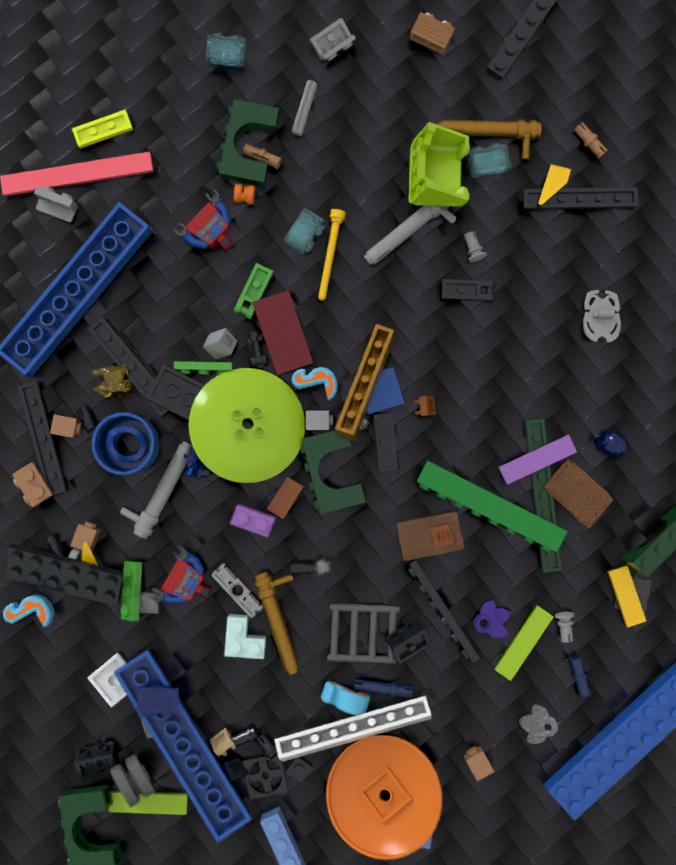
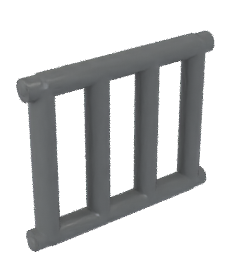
M329 604V608L332 611L330 654L327 656V661L397 664L389 646L388 656L376 655L378 613H389V635L395 632L397 629V613L400 611V606ZM340 611L351 612L349 654H338ZM359 612L370 613L369 655H357Z

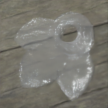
M533 705L532 714L525 715L519 719L521 727L529 732L527 742L532 744L542 743L547 736L555 735L558 730L557 721L550 717L547 709L540 705ZM550 724L552 729L547 730L544 725Z

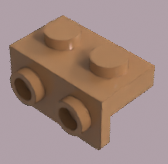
M34 462L29 463L12 474L15 478L13 482L24 493L23 498L27 505L37 507L40 503L54 495Z

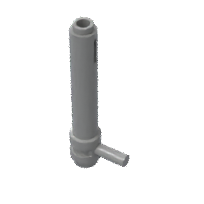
M423 205L417 212L369 249L364 259L370 266L372 264L375 265L432 218L435 219L441 214L450 223H453L456 217L447 210L449 206Z
M183 441L178 446L145 511H142L140 516L125 507L121 509V515L136 522L134 534L147 539L153 533L152 528L154 525H157L158 517L194 451L191 444Z

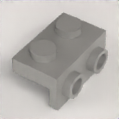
M339 18L309 40L319 58L329 61L337 56L336 52L341 48L345 50L352 46V41L356 38L354 35H351L343 19Z
M44 186V188L36 187L34 194L39 198L36 206L38 211L69 223L73 221L78 205L72 200V196L65 193L61 195L56 194L55 190Z

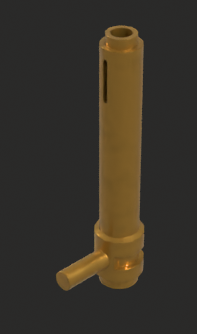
M525 120L438 121L439 126L467 136L516 137V139H522V159H529L530 140L540 138L541 122L536 120H530L529 122H525Z
M268 571L259 573L254 576L255 580L253 582L255 587L258 588L257 594L259 599L262 600L284 671L288 675L299 672V664L276 597V587L294 581L293 576L288 574L273 580L272 575H269Z

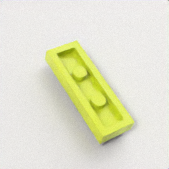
M126 110L72 128L79 148L133 130Z

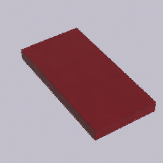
M289 290L252 302L276 374L279 375L312 364L313 361Z

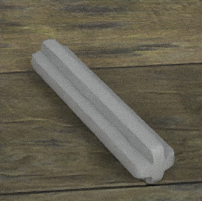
M312 80L307 81L293 125L292 133L297 136H301L316 91L317 83Z

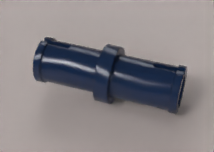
M582 656L571 657L569 660L574 674L572 677L576 681L579 697L590 696L591 691L587 681L588 673L585 672Z

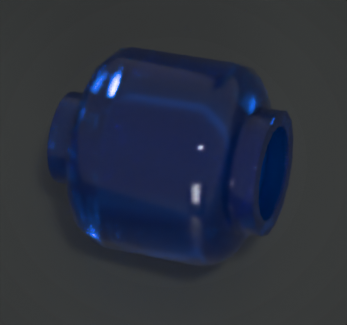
M612 429L602 432L597 439L599 450L611 458L623 455L627 450L626 437Z

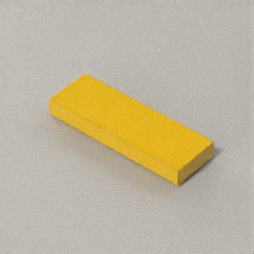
M628 566L608 571L626 627L646 622Z

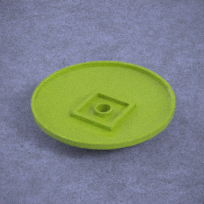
M240 368L216 376L201 389L190 411L189 434L197 456L213 473L233 482L257 483L278 475L295 459L303 443L305 418L297 396L283 380L263 370ZM243 420H252L253 427L245 429L242 426Z

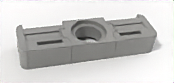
M223 563L212 573V577L249 617H254L263 608V604L260 605V602L250 593L251 590L239 577L235 578L236 576L230 569L225 567L226 563ZM235 585H240L243 588V593L239 596L235 595L232 591Z

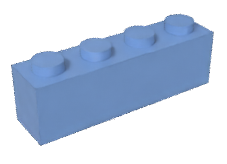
M278 806L262 814L260 823L279 864L306 865L280 807Z

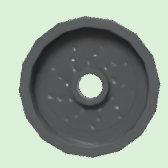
M135 754L125 760L129 772L121 764H117L110 769L120 792L130 807L140 802L138 788L145 797L155 793L149 774Z

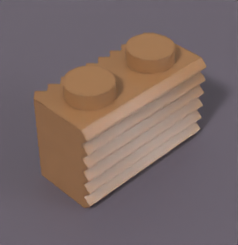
M420 12L411 31L410 39L444 55L455 28L447 21L440 22L436 20L430 13L424 14Z

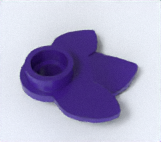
M493 600L487 601L481 606L480 614L475 617L474 627L478 632L488 633L493 638L505 637L508 635V632L502 624L509 618L510 611L504 608H496ZM486 620V625L480 626V621Z

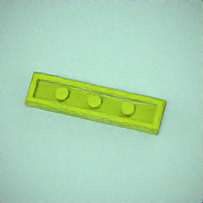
M536 605L494 670L511 681L553 619V616Z
M111 790L113 805L109 807V812L187 815V793L155 792L149 797H145L139 791L140 802L130 807L120 791Z

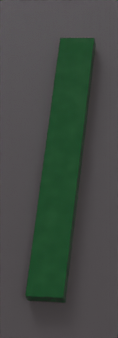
M545 420L524 421L528 453L547 445ZM550 465L530 474L534 510L536 515L557 525ZM539 544L542 573L562 571L560 548L557 552L552 550L549 553L540 548L541 544Z

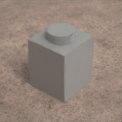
M306 411V431H329V427L333 426V415H329V411Z

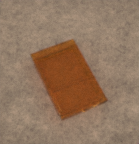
M569 459L564 462L544 487L549 494L587 528H590L613 501L611 496Z
M457 511L396 523L404 561L464 549ZM449 524L454 543L435 547L430 528Z

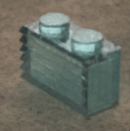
M220 33L208 35L205 56L207 63L245 67L246 39L238 35H233L231 38L225 37Z
M494 143L490 145V148L485 149L482 146L474 147L467 156L472 178L507 172L511 168L507 144Z
M303 208L285 236L284 243L302 255L306 251L310 252L315 243L313 239L316 235L320 236L325 228L323 226L324 220Z

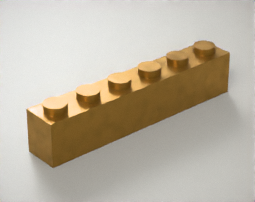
M375 325L336 425L335 431L337 436L355 442L395 339L393 329Z

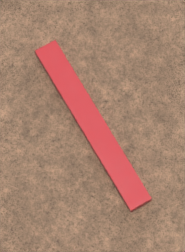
M144 152L0 176L3 195L10 196L34 192L37 186L40 188L47 186L53 189L154 172L151 153Z

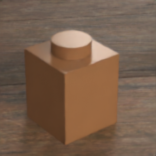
M54 415L50 434L78 438V435L82 433L83 424H81L80 419Z
M85 521V524H78L70 546L82 550L83 543L87 542L92 552L101 529L96 528V524Z
M480 746L468 749L466 754L463 755L477 781L494 772Z

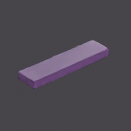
M566 435L498 468L507 485L577 451L570 436Z

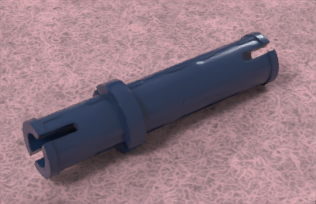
M355 679L354 692L390 695L391 698H394V696L412 698V685Z

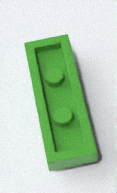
M174 361V370L184 375H190V371H196L198 375H209L210 372H217V375L234 369L233 363Z
M124 561L121 619L139 621L142 562Z

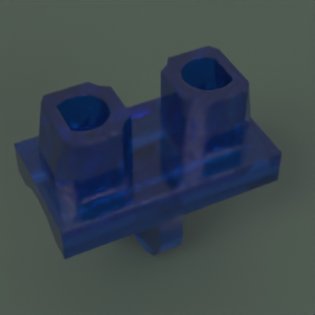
M193 448L190 455L184 454L183 458L188 459L186 475L197 479L209 476L210 470L201 462Z

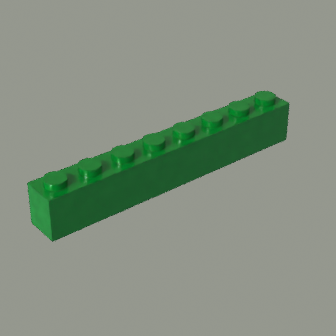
M428 460L417 479V482L420 483L419 487L429 491L432 489L437 492L436 495L444 500L448 497L454 500V505L462 509L466 506L472 509V514L480 518L484 515L489 518L488 522L496 526L500 523L506 526V531L514 535L517 532L524 535L522 539L532 544L534 541L541 544L540 548L549 553L552 550L558 551L568 532L552 522Z

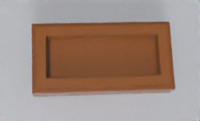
M287 477L267 509L284 519L303 486Z

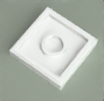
M119 652L87 677L111 708L127 695L113 673L116 669L127 663Z

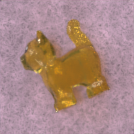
M112 365L98 370L93 369L92 375H103L105 380L100 382L93 390L98 391L105 398L110 397L112 392L129 391L132 388L131 381L124 380V374H128L127 365L119 367Z

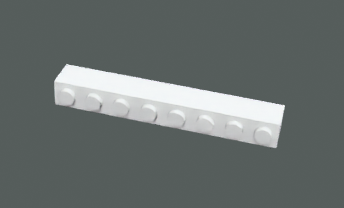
M426 696L274 740L278 757L283 762L432 719Z

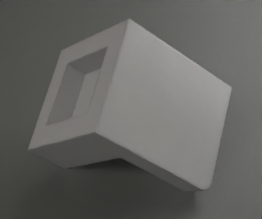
M224 328L210 333L203 348L214 359H219L232 354L237 340Z

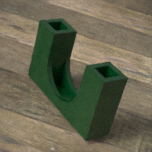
M234 99L233 106H229L228 117H230L229 124L226 123L224 135L227 136L226 141L221 144V153L223 155L222 160L218 161L217 172H219L221 179L265 187L269 171L268 163L241 157L237 153L235 145L238 137L249 129H260L276 133L280 117L279 108Z
M336 431L303 438L300 449L302 455L306 454L307 462H304L306 473L311 474L312 480L309 481L311 492L315 491L317 499L313 500L316 511L320 510V513L323 514L366 503L361 484L334 489L325 485L319 476L318 469L322 458L330 452L351 447L350 440L337 436Z
M673 506L660 519L666 527L654 540L643 547L633 546L620 559L633 573L648 577L676 549V506Z
M110 785L67 790L58 797V807L61 810V826L65 834L64 845L68 852V865H121L123 860L120 843L92 844L85 839L80 829V820L83 814L106 811L113 805Z

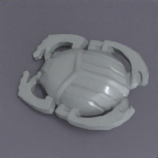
M599 290L587 292L584 310H589V312H585L583 319L585 335L594 342H597V339L603 336L607 342L615 340L619 335L621 327L619 313L615 314V311L619 312L620 309L617 294L606 290L605 294L609 296L601 299L598 295H595L599 293ZM595 297L593 304L589 305L590 299ZM609 298L614 301V307L611 305ZM617 324L615 332L613 334H610V332L613 331L615 325Z

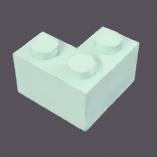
M229 614L227 618L224 656L264 659L267 636L248 634V615Z

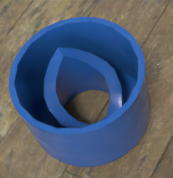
M115 413L106 417L98 424L92 437V451L95 459L105 470L114 474L133 475L147 470L155 462L160 449V440L155 427L145 418L131 413ZM132 433L138 438L140 449L135 455L125 456L118 450V440L123 434Z

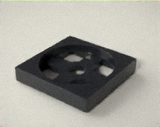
M265 755L243 759V765L248 772L245 778L250 800L288 792L283 762L279 759L278 755L271 759V761L279 766L277 769L268 767L267 760L270 759L266 758ZM259 761V772L250 774L249 770L252 765ZM268 772L269 778H262V773ZM282 777L278 788L272 789V778ZM251 782H262L264 791L259 792L255 790Z

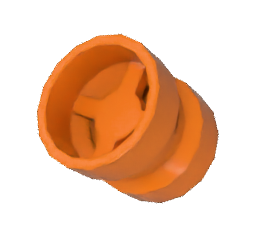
M236 183L234 203L246 202L253 205L255 185L243 186Z

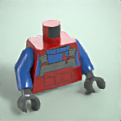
M212 189L215 192L214 197L210 198L207 193L206 197L213 203L209 202L186 227L181 223H177L181 227V231L177 232L173 229V233L182 235V238L194 247L204 249L210 247L213 249L219 244L226 250L233 242L226 236L230 231L229 225L231 221L228 209L219 198L218 192Z
M181 545L178 546L182 551L180 554L173 552L178 560L161 588L164 592L157 588L152 589V591L157 593L156 597L149 596L154 602L185 603L191 601L195 594L205 599L211 590L202 584L206 575L199 559L186 552Z

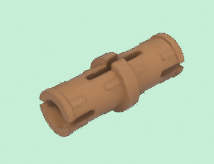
M584 122L574 129V132L585 142L584 145L588 146L598 159L608 151L597 139L598 136L593 134Z
M248 143L245 144L242 155L251 157L258 162L268 163V165L276 169L279 168L282 161L281 157L268 153L266 149H259Z

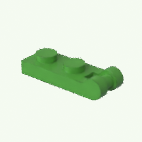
M258 263L255 264L234 308V312L242 313L250 320L253 318L255 310L252 302L262 298L274 273L273 270ZM245 301L251 303L249 308L243 306Z

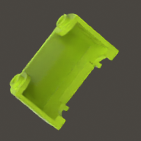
M428 122L411 145L409 203L426 206H463L468 202L470 196L466 187L460 188L461 159L467 156L470 151L469 136Z

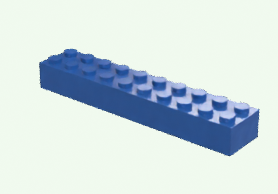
M118 202L0 344V355L24 375L33 377L153 232L149 225Z
M147 649L116 669L113 673L216 841L219 842L250 821L251 813L233 784L229 783L221 768V764L150 649Z
M676 663L544 783L548 792L574 821L676 728Z

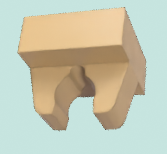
M226 728L210 739L213 750L218 756H226V750L230 747L232 749L236 748L231 734Z

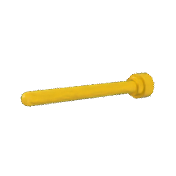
M331 209L330 212L332 227L318 295L321 301L325 300L339 226L345 220L346 212L338 209Z

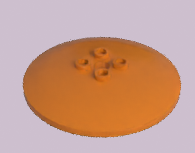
M374 735L353 743L337 758L328 777L326 801L328 813L336 831L349 846L361 854L372 858L396 859L407 856L419 849L434 832L441 815L442 789L434 766L418 747L399 737ZM384 789L390 793L388 801L383 800L381 797V791Z

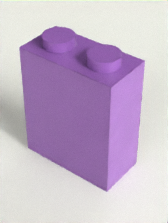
M239 504L235 509L230 524L269 537L277 517Z

